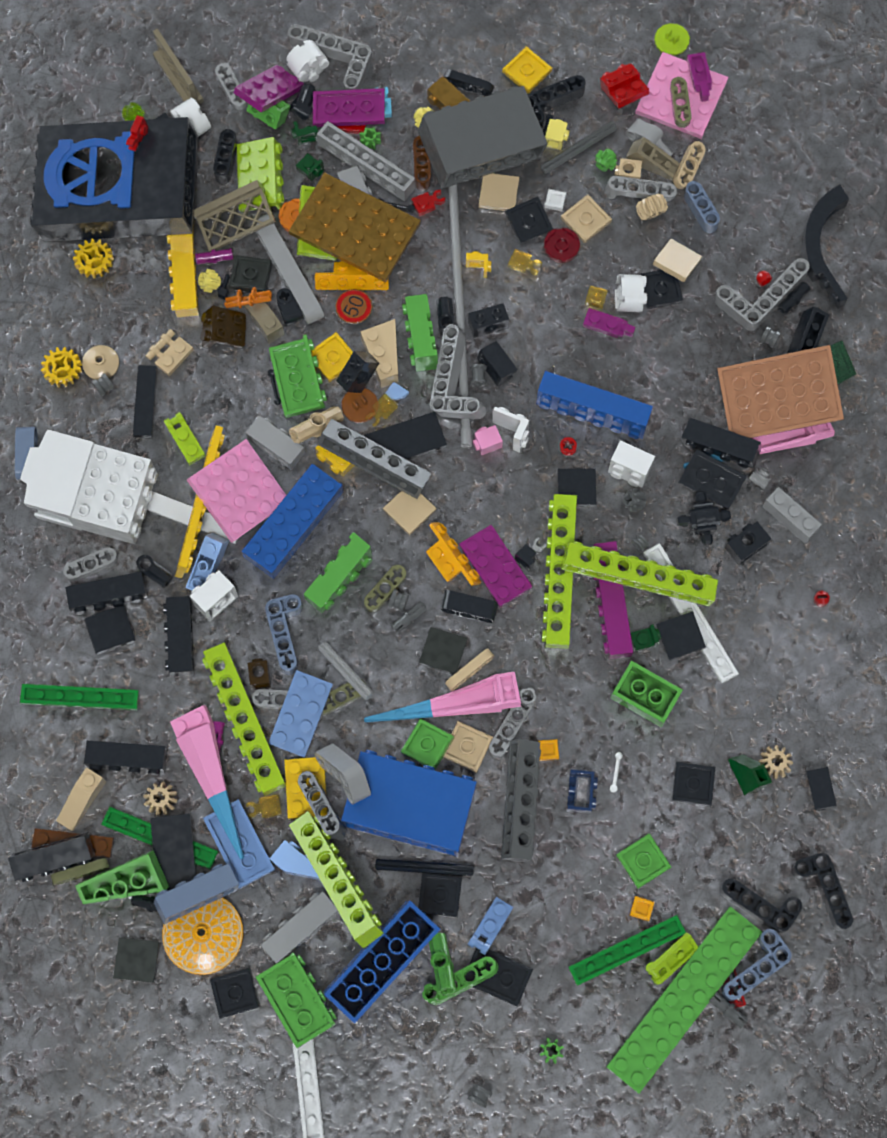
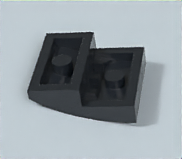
M124 606L105 610L84 619L96 655L113 651L116 647L135 642Z

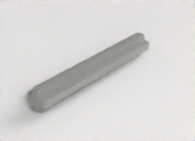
M327 642L319 645V651L364 700L370 699L373 696L371 689Z

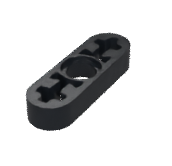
M451 69L445 72L444 77L456 88L484 97L490 96L494 90V85L486 80Z

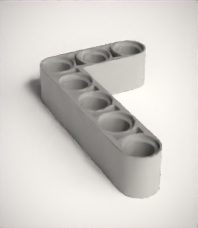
M299 24L289 27V41L293 47L297 45L301 47L305 45L304 41L316 40L314 42L326 57L349 63L343 81L344 90L362 88L372 62L371 49L368 45Z
M803 258L796 259L753 305L728 285H722L718 288L715 303L745 329L753 331L784 301L788 293L793 291L803 281L809 270V262ZM784 280H789L792 284H787ZM772 293H778L780 296H774ZM724 294L728 298H722L720 295ZM760 305H765L768 309H763ZM734 306H739L742 310H737ZM752 317V318H754L756 321H755V322H752V321H750L748 318Z
M453 324L448 325L443 332L430 399V408L441 417L481 419L486 414L485 405L473 397L455 396L466 335Z

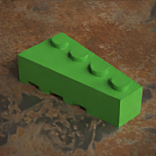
M427 294L405 297V304H402L403 315H407L408 318L405 321L406 332L410 331V338H407L409 349L413 350V355H410L411 366H415L416 372L434 370L437 368L438 354L435 337L433 336L432 321L430 320L431 315Z
M354 532L349 536L351 539L347 546L342 545L338 550L337 559L330 560L324 569L325 574H319L304 593L305 600L321 613L325 610H330L335 603L336 597L338 595L342 596L347 590L346 586L359 577V571L363 567L367 568L372 562L371 546Z
M153 850L83 880L75 885L82 903L88 904L154 892L158 893L168 889L169 885Z

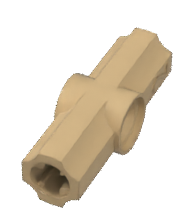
M333 406L321 413H312L308 420L290 428L289 434L294 443L299 444L311 437L321 436L331 419L339 423L343 421L342 410L338 406Z

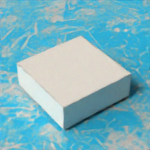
M548 189L545 208L562 211L566 192Z

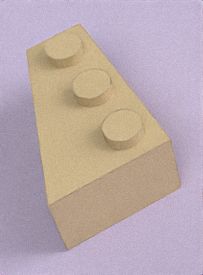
M395 319L360 331L361 341L366 352H369L380 363L375 370L380 387L383 388L391 385L393 382H399Z

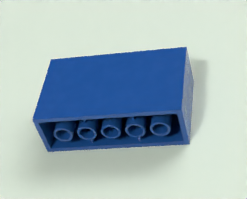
M371 750L360 751L358 763L365 773L371 796L353 805L347 798L341 822L350 829L458 857L476 791L477 782L473 781L474 778L466 775L457 777L454 776L453 772L447 770L442 772L434 771L435 768L428 765H423V767L415 766L416 763L409 760H404V762L396 761V757L385 755V757L377 756V753Z
M410 900L405 901L382 926L381 930L384 934L365 948H362L323 991L324 995L354 1024L440 930Z

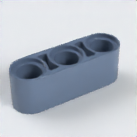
M691 181L686 186L684 199L703 231L714 233L719 225V213L702 185L697 181ZM708 220H711V221H713L714 223L711 224V223H708L707 221H708Z
M16 427L15 477L17 480H20L30 447H38L36 427Z

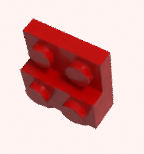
M631 63L628 65L622 64L617 70L611 73L605 72L600 77L601 89L618 109L650 94L649 88L640 79V73Z

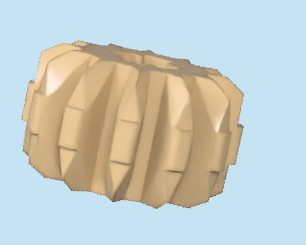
M656 194L639 201L636 209L641 220H648L666 212L668 206L663 194Z
M775 745L773 750L771 747H767L766 752L761 753L764 759L759 760L760 763L764 764L769 776L771 773L773 774L774 779L778 778V774L784 778L786 776L785 772L790 773L791 769L789 766L793 764V761L787 760L791 757V754L785 755L786 748L784 747L779 751L778 745ZM774 758L777 759V762H780L778 766H775V763H772Z
M161 782L160 787L157 783H153L155 789L147 788L150 795H144V798L148 800L144 805L146 807L150 806L148 810L150 813L156 810L157 816H160L161 811L168 815L167 808L174 810L175 808L171 803L178 802L177 799L173 798L177 795V792L171 791L172 785L166 787L165 782ZM162 795L165 799L159 803L156 799Z

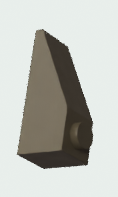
M645 137L634 141L626 155L628 159L642 161L641 168L673 181L680 165L679 162Z
M265 302L253 304L252 307L244 305V308L268 344L285 335L282 324Z

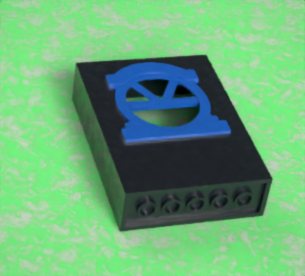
M189 118L145 120L148 125V132L146 136H143L142 141L139 142L136 151L129 150V146L126 145V141L131 135L130 130L134 120L40 126L39 133L37 134L38 150L35 153L37 166L34 168L36 179L35 183H33L34 199L32 200L33 216L30 218L31 226L44 242L192 234L198 134ZM98 147H104L118 155L122 164V173L120 179L111 190L95 197ZM84 148H90L89 164L73 157V155ZM66 162L88 172L67 185L63 183L62 172ZM88 181L87 197L77 196L70 192L72 189Z

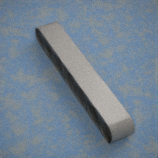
M268 213L259 217L258 220L264 222L270 219ZM274 223L256 231L286 288L292 292L306 323L309 325L324 318L325 315Z

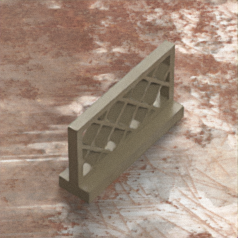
M155 29L153 34L158 50L153 52V57L183 102L192 97L198 105L203 103V97L159 30Z
M258 180L194 210L193 215L198 221L209 252L212 249L218 250L276 222L265 196L264 187ZM261 195L262 202L260 206L253 205L254 198ZM240 204L247 205L243 215L236 212ZM250 207L258 209L254 219L247 216ZM225 211L230 213L227 222L219 220L221 214ZM262 211L268 213L270 219L264 222L258 220ZM234 214L242 217L238 226L231 224ZM245 219L253 221L251 228L247 230L242 228ZM214 220L211 230L205 228L204 221ZM218 222L225 224L222 234L214 232ZM229 226L237 229L232 237L226 236ZM213 234L220 236L218 244L212 246L211 238Z

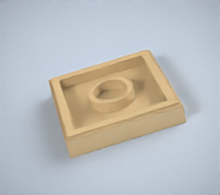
M500 174L483 176L479 208L505 211L515 207L519 177Z
M586 195L561 215V220L578 235L584 244L612 222L610 216L589 195Z
M670 239L654 260L653 265L685 282L701 261L702 256Z
M401 491L383 508V511L410 536L436 511V507L422 494H420L418 499H415Z
M457 721L451 734L454 736V740L443 758L477 773L493 737Z

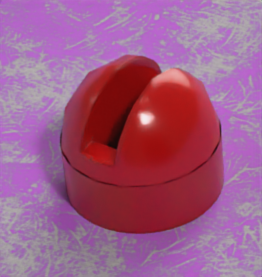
M764 270L760 271L756 276V280L761 287L767 285L773 279L770 273Z
M821 590L814 595L813 600L817 606L824 607L828 604L830 596L826 591Z

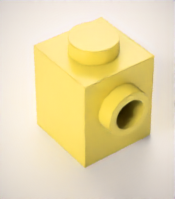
M550 119L545 135L548 143L546 147L562 150L563 143L568 140L570 130H567L566 122L560 119Z

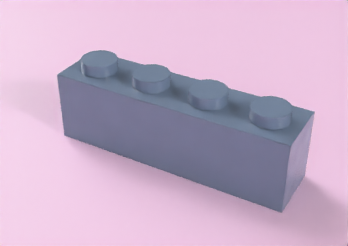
M219 864L213 867L209 873H200L193 877L194 880L187 883L186 881L180 882L170 891L166 889L156 895L157 897H155L154 905L164 925L237 891L239 883L229 864L224 866Z

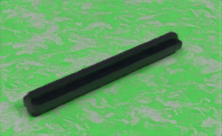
M376 859L375 861L376 870L473 876L474 866L468 864Z

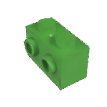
M281 101L261 113L248 104L246 111L276 130L285 123L290 105Z

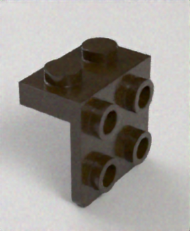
M211 306L202 314L201 323H203V329L200 339L202 340L203 348L209 349L215 343L237 348L245 346L246 315L244 313Z

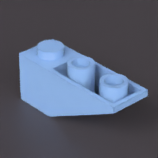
M215 533L205 536L185 588L193 590L196 586L203 585L206 582V578L211 573L216 572L228 546V539Z
M284 840L269 858L272 863L286 874L320 880L306 854L300 853V847L293 841L288 843Z

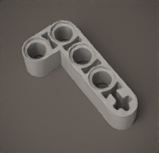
M333 743L315 752L319 765L343 785L345 794L352 805L371 796L365 773L357 761Z

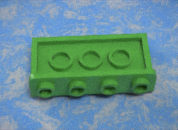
M307 334L303 335L304 339L269 348L286 418L326 408L324 401H327L326 393L320 387V384H323L321 373L316 371V367H319L318 360L312 354V350H315L312 339H308Z
M293 952L284 960L257 975L256 979L295 1047L298 1049L335 1026L334 1020L337 1017L331 1008L327 1010L323 1002L326 1001V998L321 990L316 991L313 984L316 981L310 972L306 974L303 966L306 964L300 954L296 956Z

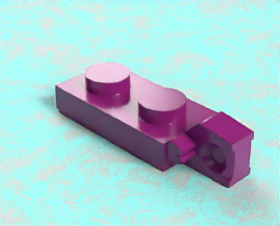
M703 52L687 55L695 92L700 93L702 102L709 101L712 79L706 54Z
M591 308L588 309L583 322V327L615 338L623 337V335L633 337L636 328L627 324L628 321Z

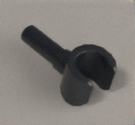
M228 274L225 275L223 284L217 289L218 297L224 300L230 292L226 289L230 278Z

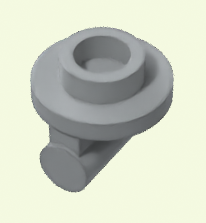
M763 467L760 469L755 468L749 480L765 489L771 480L770 472Z

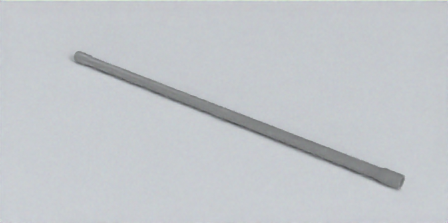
M456 184L448 187L456 326L465 333L458 187ZM466 340L459 372L460 397H469ZM461 418V446L464 448L472 447L470 419Z

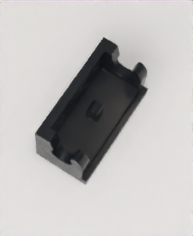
M497 341L480 349L477 360L480 364L486 365V372L497 387L513 378V374L518 369Z
M828 767L806 771L815 811L837 808Z

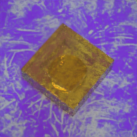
M590 285L585 305L603 309L608 290Z

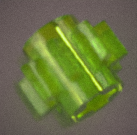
M130 102L129 106L125 105L123 107L121 115L124 121L135 120L137 115L144 117V111L137 103Z

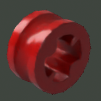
M571 437L562 439L560 442L562 454L566 456L573 455L577 450L576 441ZM565 443L572 444V449H564Z

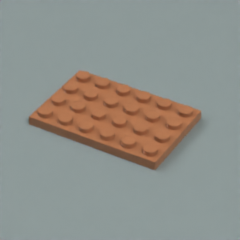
M830 345L717 368L728 429L731 432L748 438H756L844 420Z

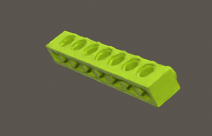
M554 494L553 500H549V511H552V518H548V530H551V537H547V548H550V555H546V567H549V574H545V585H548V593H544V604H547V611H543V623H546V630H542V642H545V648H569L573 572L564 570L562 575H558L554 572V569L562 567L564 555H556L555 551L557 549L565 551L569 542H575L577 495ZM559 512H564L567 515V517L565 519L558 518L557 514ZM560 530L564 531L566 533V536L562 538L558 537L556 535V532ZM560 586L563 588V592L560 594L555 593L553 588ZM560 605L563 610L561 612H554L552 606ZM557 623L561 626L562 629L560 631H554L552 630L551 625Z
M569 542L565 548L561 567L562 570L708 607L715 602L718 580L713 579L710 575L694 574L691 570H678L671 565H658L657 562L651 560L642 561L636 556L627 557L620 555L616 551L607 552L603 551L600 547L583 546L580 542ZM580 556H586L588 562H584ZM599 560L605 561L607 566H602ZM618 565H622L625 571H621ZM636 570H641L644 576L638 575ZM655 574L660 575L662 581L657 580ZM674 579L679 580L681 585H676ZM692 584H696L699 590L694 589Z
M225 642L203 651L205 657L202 658L205 668H210L213 674L209 676L213 686H218L220 692L216 694L220 703H225L227 707L224 713L228 722L232 720L235 726L231 728L235 738H240L242 745L239 748L243 757L247 756L250 763H247L250 774L255 773L257 781L254 783L258 793L262 791L264 796L286 787ZM218 664H225V668L222 671L215 670ZM232 681L233 684L230 688H223L224 682ZM239 698L240 703L237 706H231L230 702L232 699ZM240 716H247L248 719L245 723H238ZM248 733L255 734V738L252 741H246L245 737ZM255 751L263 752L260 759L252 757ZM264 768L270 769V774L267 777L260 776V772Z
M309 811L289 824L354 940L361 947L365 948L384 934L380 928L382 923L376 914L373 915L371 913L373 907L367 899H363L362 896L365 894L359 885L354 884L356 879L350 871L346 870L347 863L341 856L338 857V848L333 842L330 843L331 837L323 831L316 816H313Z

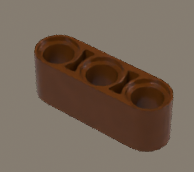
M417 136L413 141L415 187L419 191H426L431 185L430 160L425 148H418V146L424 145L420 136Z

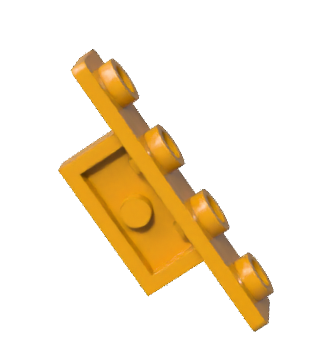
M340 261L334 262L333 273H315V289L388 290L389 278L385 283Z
M432 522L429 526L439 541L430 547L426 553L447 582H451L462 572L471 586L481 584L478 572L471 568L468 558L459 551L456 541L447 534V528L442 523Z

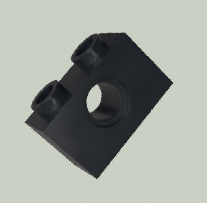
M504 303L468 313V324L473 338L509 328V317Z
M354 351L336 381L346 392L362 393L380 363L369 352Z
M758 521L753 525L751 523L747 524L742 529V533L739 535L733 534L727 539L728 543L725 549L739 566L769 545L772 540ZM748 539L752 545H745L742 540Z

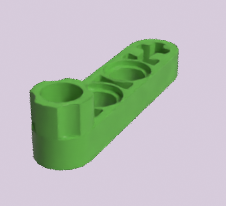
M483 957L453 973L454 980L458 984L453 994L448 996L439 995L436 983L433 985L430 983L424 986L422 997L432 1005H439L494 976L498 971V963L491 957ZM487 962H489L490 964H493V965L490 967V968H491L490 971L484 969V968L486 967V964H485V963H487ZM477 967L482 970L480 971L483 974L482 976H480L479 971L476 969ZM474 971L475 979L471 982L466 981L465 976L467 972ZM436 991V996L434 998H430L431 996H433L432 992Z

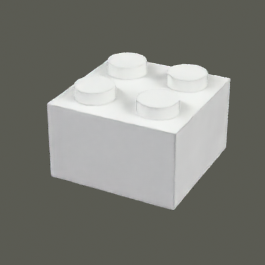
M620 440L610 461L608 473L616 479L628 481L631 486L642 488L650 473L655 456Z
M219 570L216 573H211L206 578V582L201 586H196L190 595L194 606L209 622L238 598L234 585Z

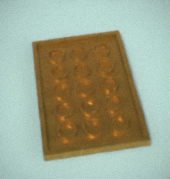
M324 172L291 226L289 234L386 283L420 226L421 220Z

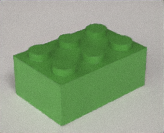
M631 661L610 699L662 728L683 690Z

